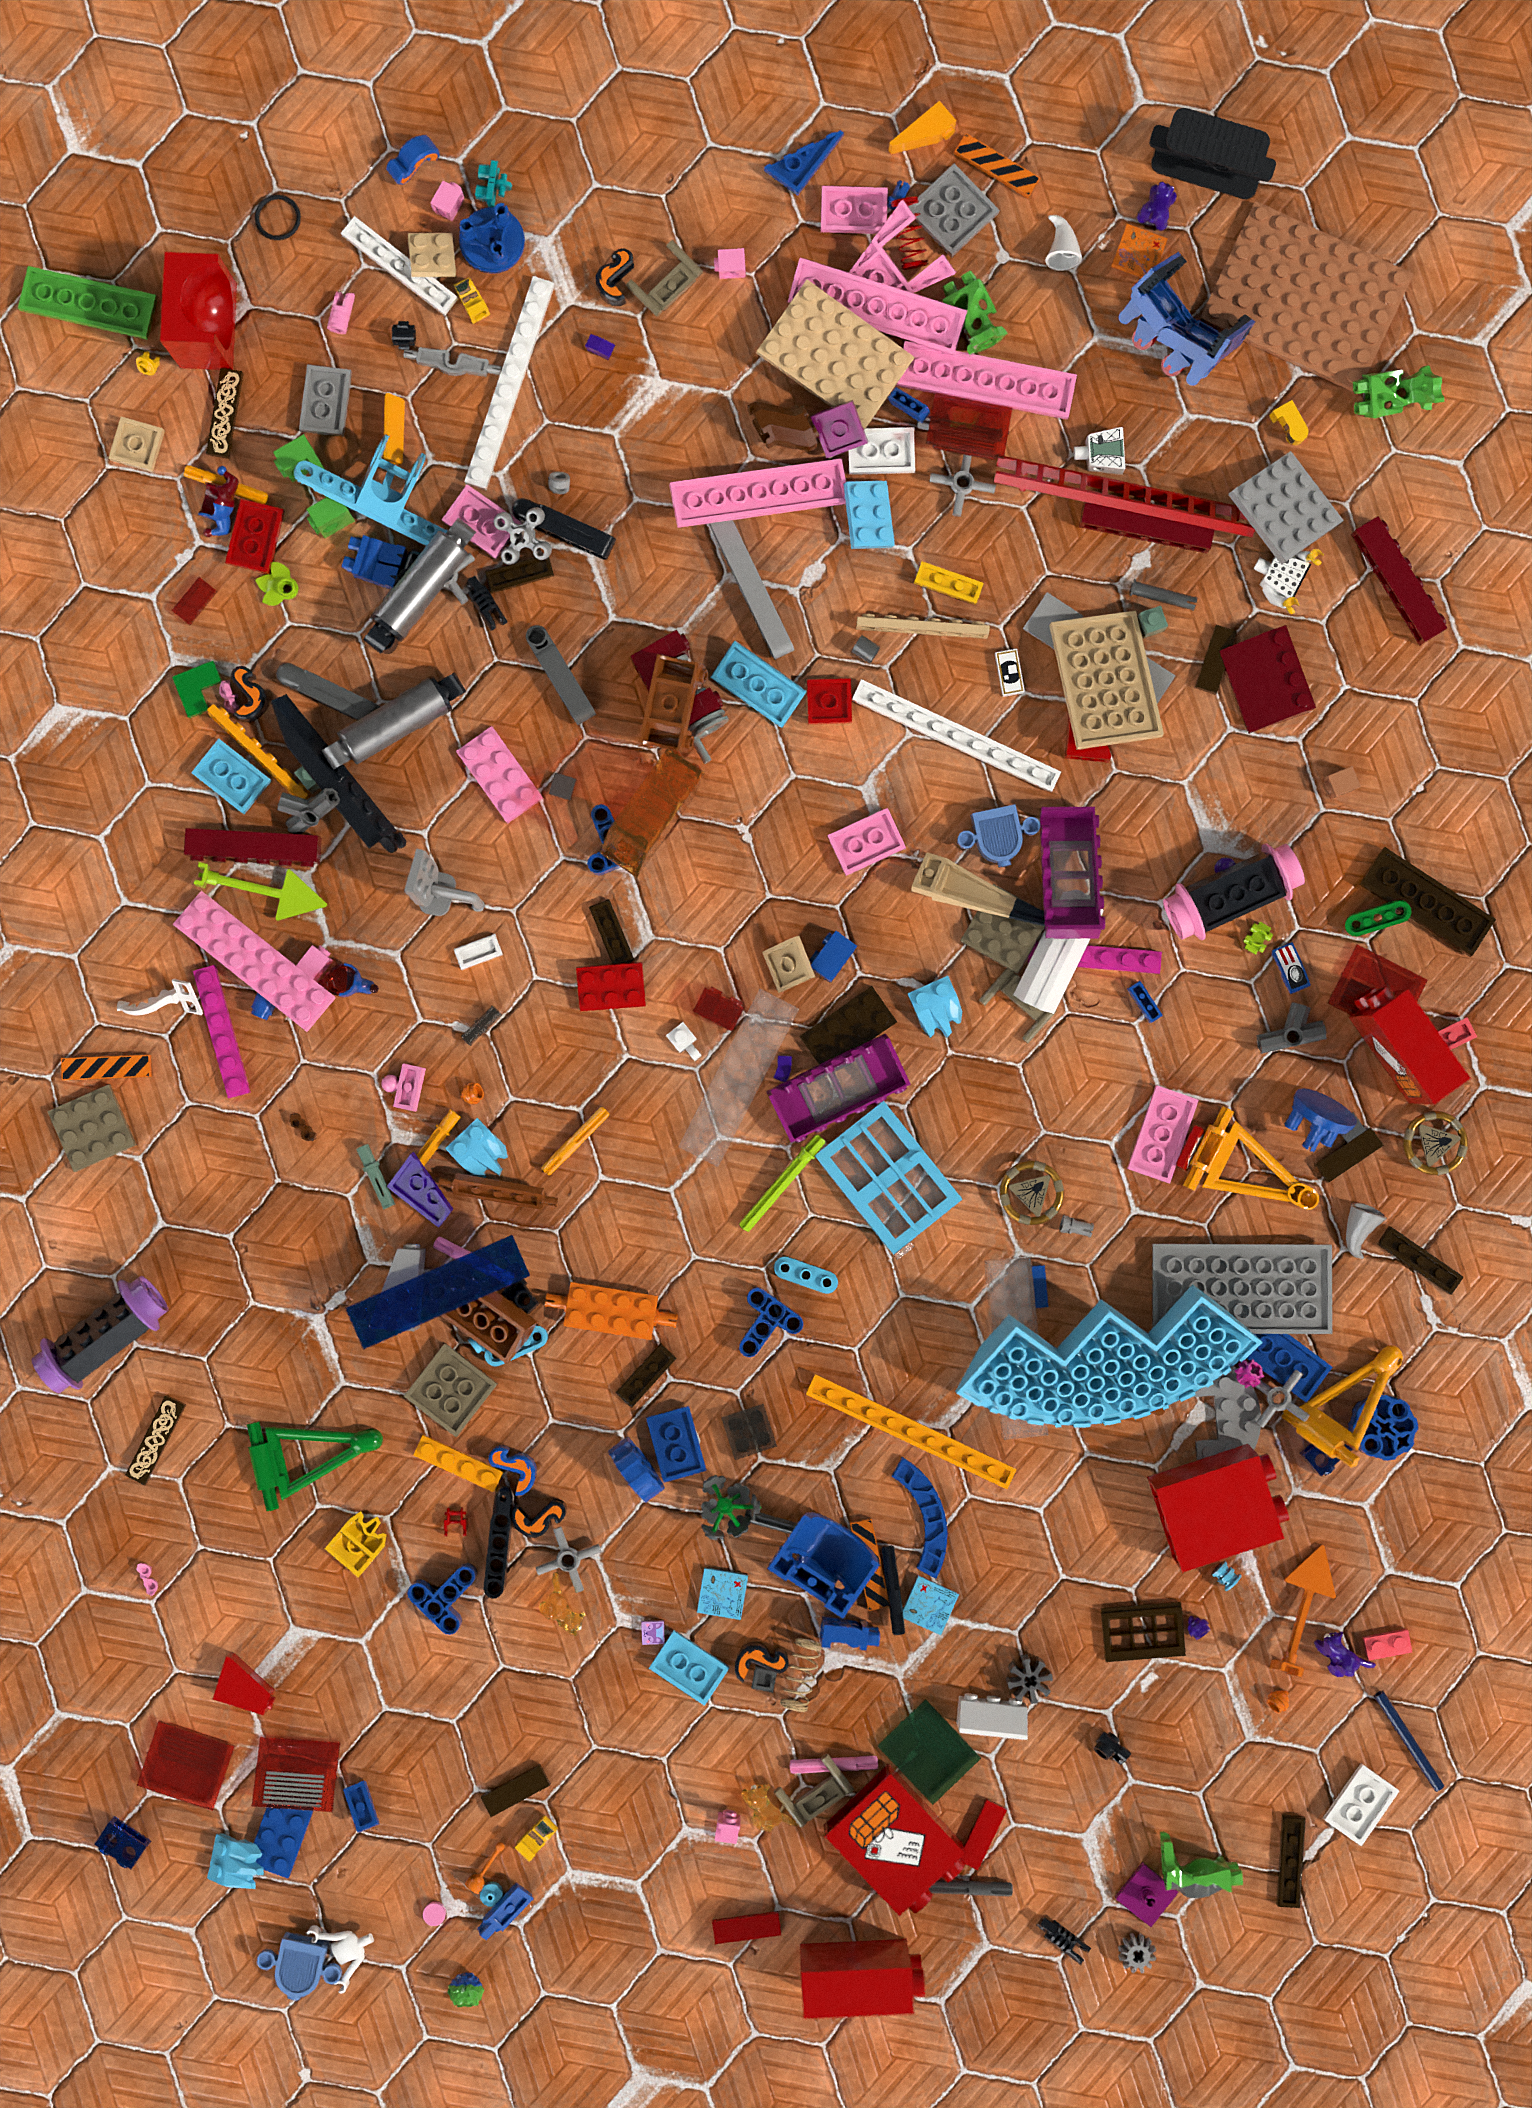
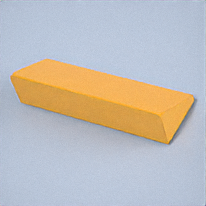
M386 393L384 403V435L386 434L390 437L383 452V459L392 464L401 465L403 464L405 401L393 394Z

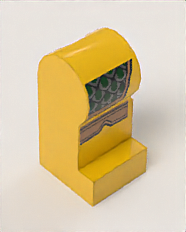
M470 277L454 285L473 324L490 315L486 303L476 290Z
M1293 400L1273 410L1269 415L1273 423L1280 422L1286 432V440L1289 444L1300 445L1308 436V427Z
M544 1815L516 1842L515 1849L530 1862L545 1845V1842L553 1836L558 1827Z

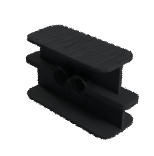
M1180 108L1174 113L1170 128L1156 125L1153 128L1149 145L1155 148L1151 166L1156 173L1240 199L1252 198L1257 191L1259 181H1270L1276 167V161L1266 157L1270 145V138L1266 132L1189 108Z

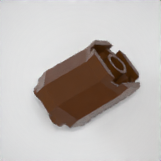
M756 401L748 405L749 415L754 414L755 419L752 420L753 425L768 449L775 445L808 452L817 448L819 433L814 424H809L807 419L809 415L804 405L799 407L796 404L791 408H785Z

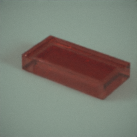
M198 577L171 611L191 625L216 595L217 591L202 578Z

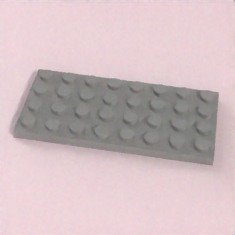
M1152 1244V1328L1193 1284L1225 1308L1253 1334H1332L1331 1244Z

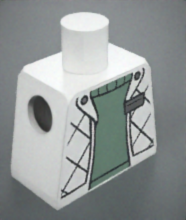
M1123 427L1089 434L1086 438V446L1074 447V460H1087L1088 471L1123 474L1125 470Z

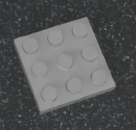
M955 163L918 197V203L908 206L913 213H921V215L916 216V222L919 225H923L922 228L951 258L997 216L1000 211Z

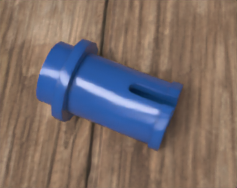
M897 181L892 195L887 198V206L891 210L897 208L891 206L892 201L905 198L910 189L908 183L904 182L901 185L902 181Z

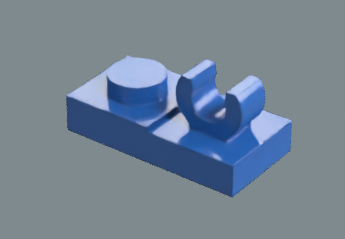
M361 1781L343 1789L357 1833L380 1824L366 1781Z

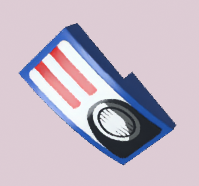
M1293 942L1272 950V956L1281 971V978L1290 994L1311 986Z

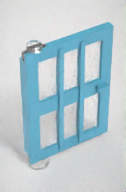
M884 1101L829 1145L825 1142L815 1155L821 1166L897 1260L914 1247L911 1240L962 1200L960 1195Z

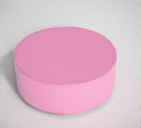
M438 1901L428 1903L423 1911V1919L430 1926L440 1925L446 1916L444 1905Z

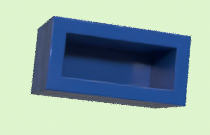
M835 931L834 934L829 932L822 941V944L825 945L820 952L816 950L809 959L812 963L813 971L830 983L857 948V945L838 931Z

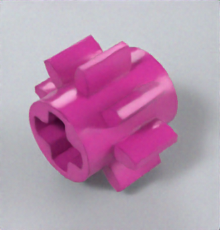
M1253 1359L1249 1362L1244 1360L1238 1364L1240 1368L1236 1369L1235 1373L1240 1384L1244 1385L1245 1388L1251 1385L1255 1387L1260 1384V1379L1264 1377L1261 1365L1254 1362Z

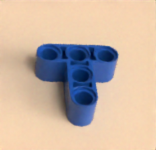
M600 804L592 809L591 817L605 849L593 854L588 859V868L594 875H604L647 856L649 845L646 839L638 836L623 842L609 808ZM600 810H604L608 814L604 821L596 819V814ZM610 830L616 833L615 839L613 841H606L604 834ZM637 842H642L645 845V849L641 853L633 851V846ZM614 852H624V859L619 862L614 861ZM596 859L604 861V866L600 870H595L592 867Z
M754 1287L748 1292V1303L759 1311L760 1314L740 1342L739 1349L743 1356H755L777 1325L790 1334H796L802 1330V1317L761 1287ZM759 1291L763 1294L764 1299L761 1303H754L751 1300L753 1292ZM771 1305H779L782 1309L781 1314L772 1316L769 1313ZM792 1317L797 1318L800 1322L799 1327L790 1329L787 1326L788 1319ZM763 1322L768 1325L769 1330L766 1334H759L756 1331V1326L759 1323ZM746 1341H753L756 1348L753 1352H746L743 1349V1344Z
M471 1563L462 1564L437 1590L425 1580H416L408 1589V1598L443 1633L448 1635L454 1634L462 1624V1617L451 1605L473 1583L477 1577V1569ZM461 1571H470L471 1579H463L460 1574ZM414 1587H422L424 1595H415ZM445 1587H454L456 1590V1595H447L445 1592ZM431 1602H437L440 1605L439 1612H433L430 1609L429 1605ZM446 1618H453L456 1621V1626L453 1628L448 1627L445 1622Z

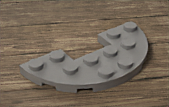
M1235 1366L1231 1367L1232 1371L1227 1375L1222 1374L1213 1381V1385L1208 1388L1203 1387L1195 1392L1196 1395L1193 1396H1214L1217 1439L1195 1441L1197 1460L1245 1444H1249L1253 1449L1256 1447L1261 1429L1256 1424L1261 1417L1259 1401L1252 1385L1245 1388L1244 1385L1237 1381L1235 1373L1237 1368Z

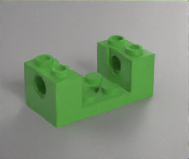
M304 434L273 452L277 458L273 460L276 467L284 478L289 477L292 482L297 480L294 476V469L301 461H308L325 469ZM305 468L304 470L301 469V473L303 475L309 473L308 470H305ZM325 496L326 498L307 508L310 516L306 518L317 535L321 533L324 538H327L355 522L347 506Z

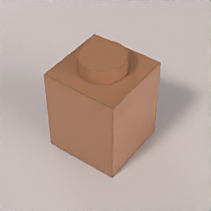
M1353 766L1323 779L1324 791L1327 795H1330L1331 799L1361 787Z

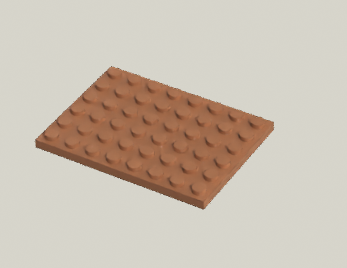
M1255 201L1199 320L1223 331L1225 328L1229 330L1234 327L1238 319L1246 314L1255 321V324L1243 340L1244 342L1354 392L1353 382L1362 379V375L1368 373L1414 274Z

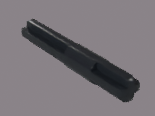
M889 1545L882 1547V1557L892 1634L903 1635L905 1634V1624L895 1547Z

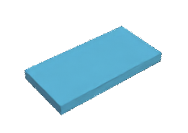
M736 640L732 643L710 677L781 728L784 727L807 692Z

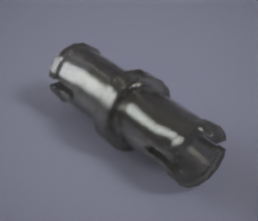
M491 1005L461 1035L462 1039L472 1046L502 1016L500 1011Z

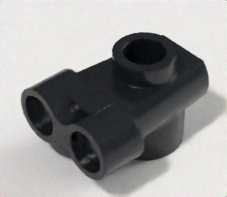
M519 1276L501 1294L509 1301L512 1300L525 1313L530 1314L539 1305V1302L526 1285L528 1283L522 1276ZM527 1297H529V1298H530L529 1304H528V1305H524V1303H523L524 1299L527 1298Z
M1103 1732L1095 1741L1097 1744L1094 1747V1751L1105 1760L1112 1756V1759L1119 1765L1125 1762L1132 1754L1118 1743L1120 1740L1111 1732L1108 1734Z

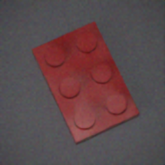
M240 499L225 563L235 567L270 574L285 510Z
M642 962L576 967L580 1012L646 1006Z

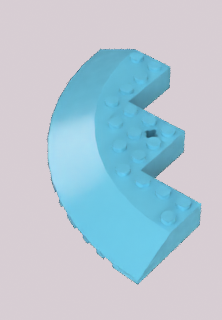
M1193 1284L1149 1333L1101 1299L1058 1348H1055L1014 1317L1008 1315L979 1347L956 1389V1393L977 1406L981 1405L988 1408L993 1413H1000L1014 1420H1025L1029 1424H1051L1055 1427L1073 1425L1074 1428L1090 1427L1091 1424L1100 1423L1112 1425L1121 1423L1123 1419L1132 1417L1139 1419L1151 1415L1150 1412L1160 1408L1163 1410L1168 1409V1405L1178 1400L1182 1402L1195 1396V1392L1203 1387L1208 1388L1222 1374L1227 1375L1232 1371L1231 1367L1239 1361L1243 1362L1263 1342L1225 1308Z

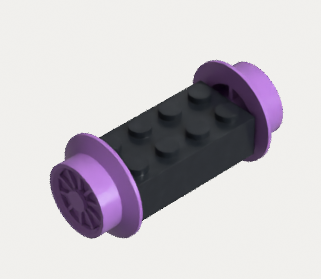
M143 1276L138 1277L132 1283L119 1280L117 1284L120 1293L115 1294L105 1305L97 1308L85 1320L78 1322L72 1330L61 1335L56 1342L47 1338H43L40 1341L42 1351L32 1358V1364L39 1377L51 1390L61 1393L69 1386L77 1390L83 1387L82 1380L127 1345L149 1329L159 1330L158 1318L168 1312V1306L162 1295L149 1280Z

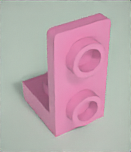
M733 1810L718 1812L715 1841L737 1844L741 1815H738Z

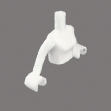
M313 1925L306 1933L307 1935L309 1933L315 1934L310 1941L311 1943H316L318 1939L336 1941L331 1944V1949L339 1964L343 1965L354 1960L340 1980L335 1983V1985L338 1983L343 1984L339 1993H344L349 1985V1978L365 1957L363 1947L374 1942V1937L369 1933L358 1938L352 1931L322 1933L320 1927Z

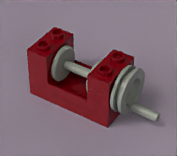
M677 629L631 655L632 664L648 692L650 691L657 654L688 660L690 644L684 633L680 635ZM710 687L696 690L688 730L691 731V736L694 737L693 746L704 764H707L712 759L700 739L715 732L729 721L728 716H724L725 711L721 709L723 701L717 691L713 692Z

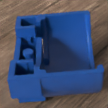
M808 1512L803 1515L784 1545L780 1546L770 1561L768 1570L785 1581L790 1580L825 1603L824 1607L843 1619L879 1567V1560L871 1548L846 1527L821 1514ZM793 1553L799 1554L796 1560L792 1557ZM838 1580L843 1584L844 1589L835 1587Z

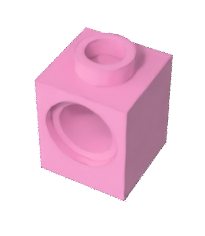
M442 181L430 204L433 212L453 221L465 198L460 186L453 182L447 183Z
M744 248L718 250V258H714L715 272L719 271L720 279L746 277Z
M312 945L296 966L313 980L318 981L333 960L328 957L331 953L320 945L317 948Z

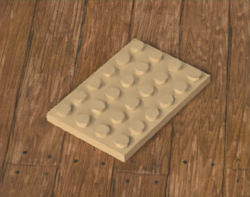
M809 280L805 281L756 352V354L831 408L853 400L864 430L915 358Z
M1136 611L1051 622L1049 626L1076 749L1162 737L1164 732Z

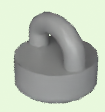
M552 472L548 477L549 489L556 494H566L569 491L570 476L565 472Z

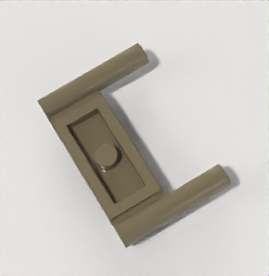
M673 240L666 247L681 263L656 285L648 295L632 279L626 284V287L656 317L674 303L696 281V278L703 273V270Z
M1006 968L979 999V1002L985 1006L1001 990L1036 1021L1022 1037L1028 1044L1054 1014L1037 1009L1015 997L1014 993L1021 978L1012 970Z
M828 1754L823 1755L821 1761L832 1775L798 1798L795 1804H793L781 1787L774 1790V1794L799 1827H803L808 1821L854 1790L853 1786Z

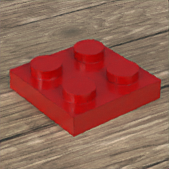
M851 678L807 680L808 725L852 724Z

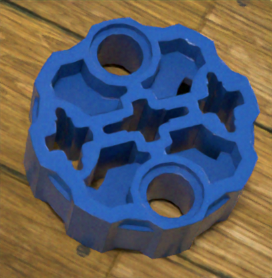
M1382 1393L1370 1420V1424L1373 1427H1367L1358 1449L1370 1457L1373 1456L1387 1461L1396 1459L1397 1456L1408 1452L1412 1448L1415 1433L1418 1431L1417 1418L1413 1416L1410 1406L1405 1401ZM1367 1398L1363 1401H1358L1352 1409L1351 1421L1348 1423V1430L1351 1433L1354 1431ZM1399 1403L1401 1411L1394 1415L1392 1408L1395 1404ZM1376 1421L1384 1423V1426L1386 1427V1429L1390 1431V1433L1385 1430H1381L1382 1428ZM1395 1425L1397 1428L1404 1427L1405 1429L1396 1430L1393 1426ZM1398 1437H1402L1404 1441L1402 1445L1399 1444ZM1370 1438L1373 1439V1447L1366 1450L1365 1442Z
M628 1436L608 1450L620 1473L645 1503L664 1490L665 1486L657 1472L638 1446Z

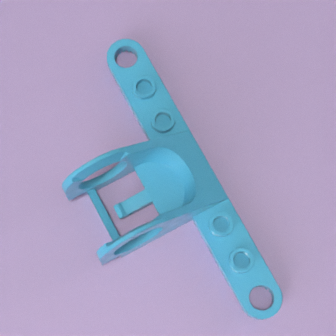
M386 434L376 448L361 487L311 462L301 461L296 465L294 476L301 484H305L313 488L314 491L426 546L438 531L447 533V530L403 509L423 467L426 455L420 453L412 466L411 472L382 459V454L390 437ZM377 467L387 471L382 484L372 479ZM305 468L311 475L309 477L304 476L301 473V469L304 470ZM394 475L406 480L402 493L390 488Z

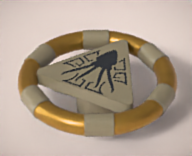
M1429 1111L1420 1114L1408 1125L1403 1138V1147L1408 1161L1417 1170L1428 1175L1439 1176L1455 1170L1462 1163L1468 1150V1137L1463 1125L1456 1117L1442 1111ZM1434 1119L1444 1120L1457 1131L1458 1136L1422 1125L1421 1123ZM1417 1127L1427 1165L1423 1164L1414 1155L1412 1149V1139ZM1460 1140L1456 1157L1452 1162L1447 1165L1431 1167Z
M1036 1160L1024 1161L1013 1166L1005 1174L1000 1185L999 1196L1005 1212L1018 1223L1025 1225H1039L1051 1220L1060 1210L1064 1200V1187L1058 1173L1046 1163ZM1025 1169H1035L1048 1174L1009 1185L1010 1181L1020 1171ZM1051 1178L1055 1187L1056 1198L1053 1206L1040 1216ZM1008 1188L1037 1217H1030L1016 1212L1011 1206Z

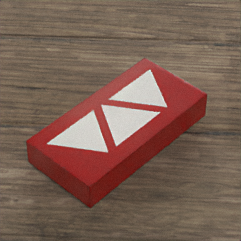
M1196 1125L1193 1126L1176 1162V1166L1186 1172L1205 1134L1202 1128Z

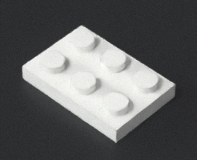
M914 427L866 428L864 431L868 444L848 450L849 475L915 473Z
M1360 1763L1323 1819L1362 1846L1399 1793V1790Z

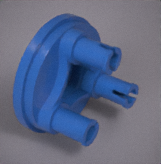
M499 203L495 207L480 209L460 222L459 245L462 255L469 265L483 273L496 274L512 268L519 261L524 251L525 236L523 228L517 218L508 210L507 205L504 206V203Z
M1298 1089L1293 1097V1110L1284 1125L1290 1130L1297 1131L1303 1118L1311 1122V1131L1302 1146L1307 1150L1311 1147L1310 1151L1315 1152L1319 1142L1327 1147H1332L1338 1134H1347L1350 1130H1353L1357 1120L1345 1106L1331 1097L1310 1089Z

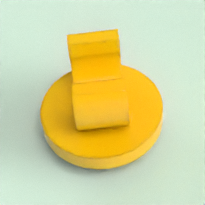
M144 352L143 355L136 359L138 370L145 375H154L160 365V357L157 356L154 360H151L150 352Z

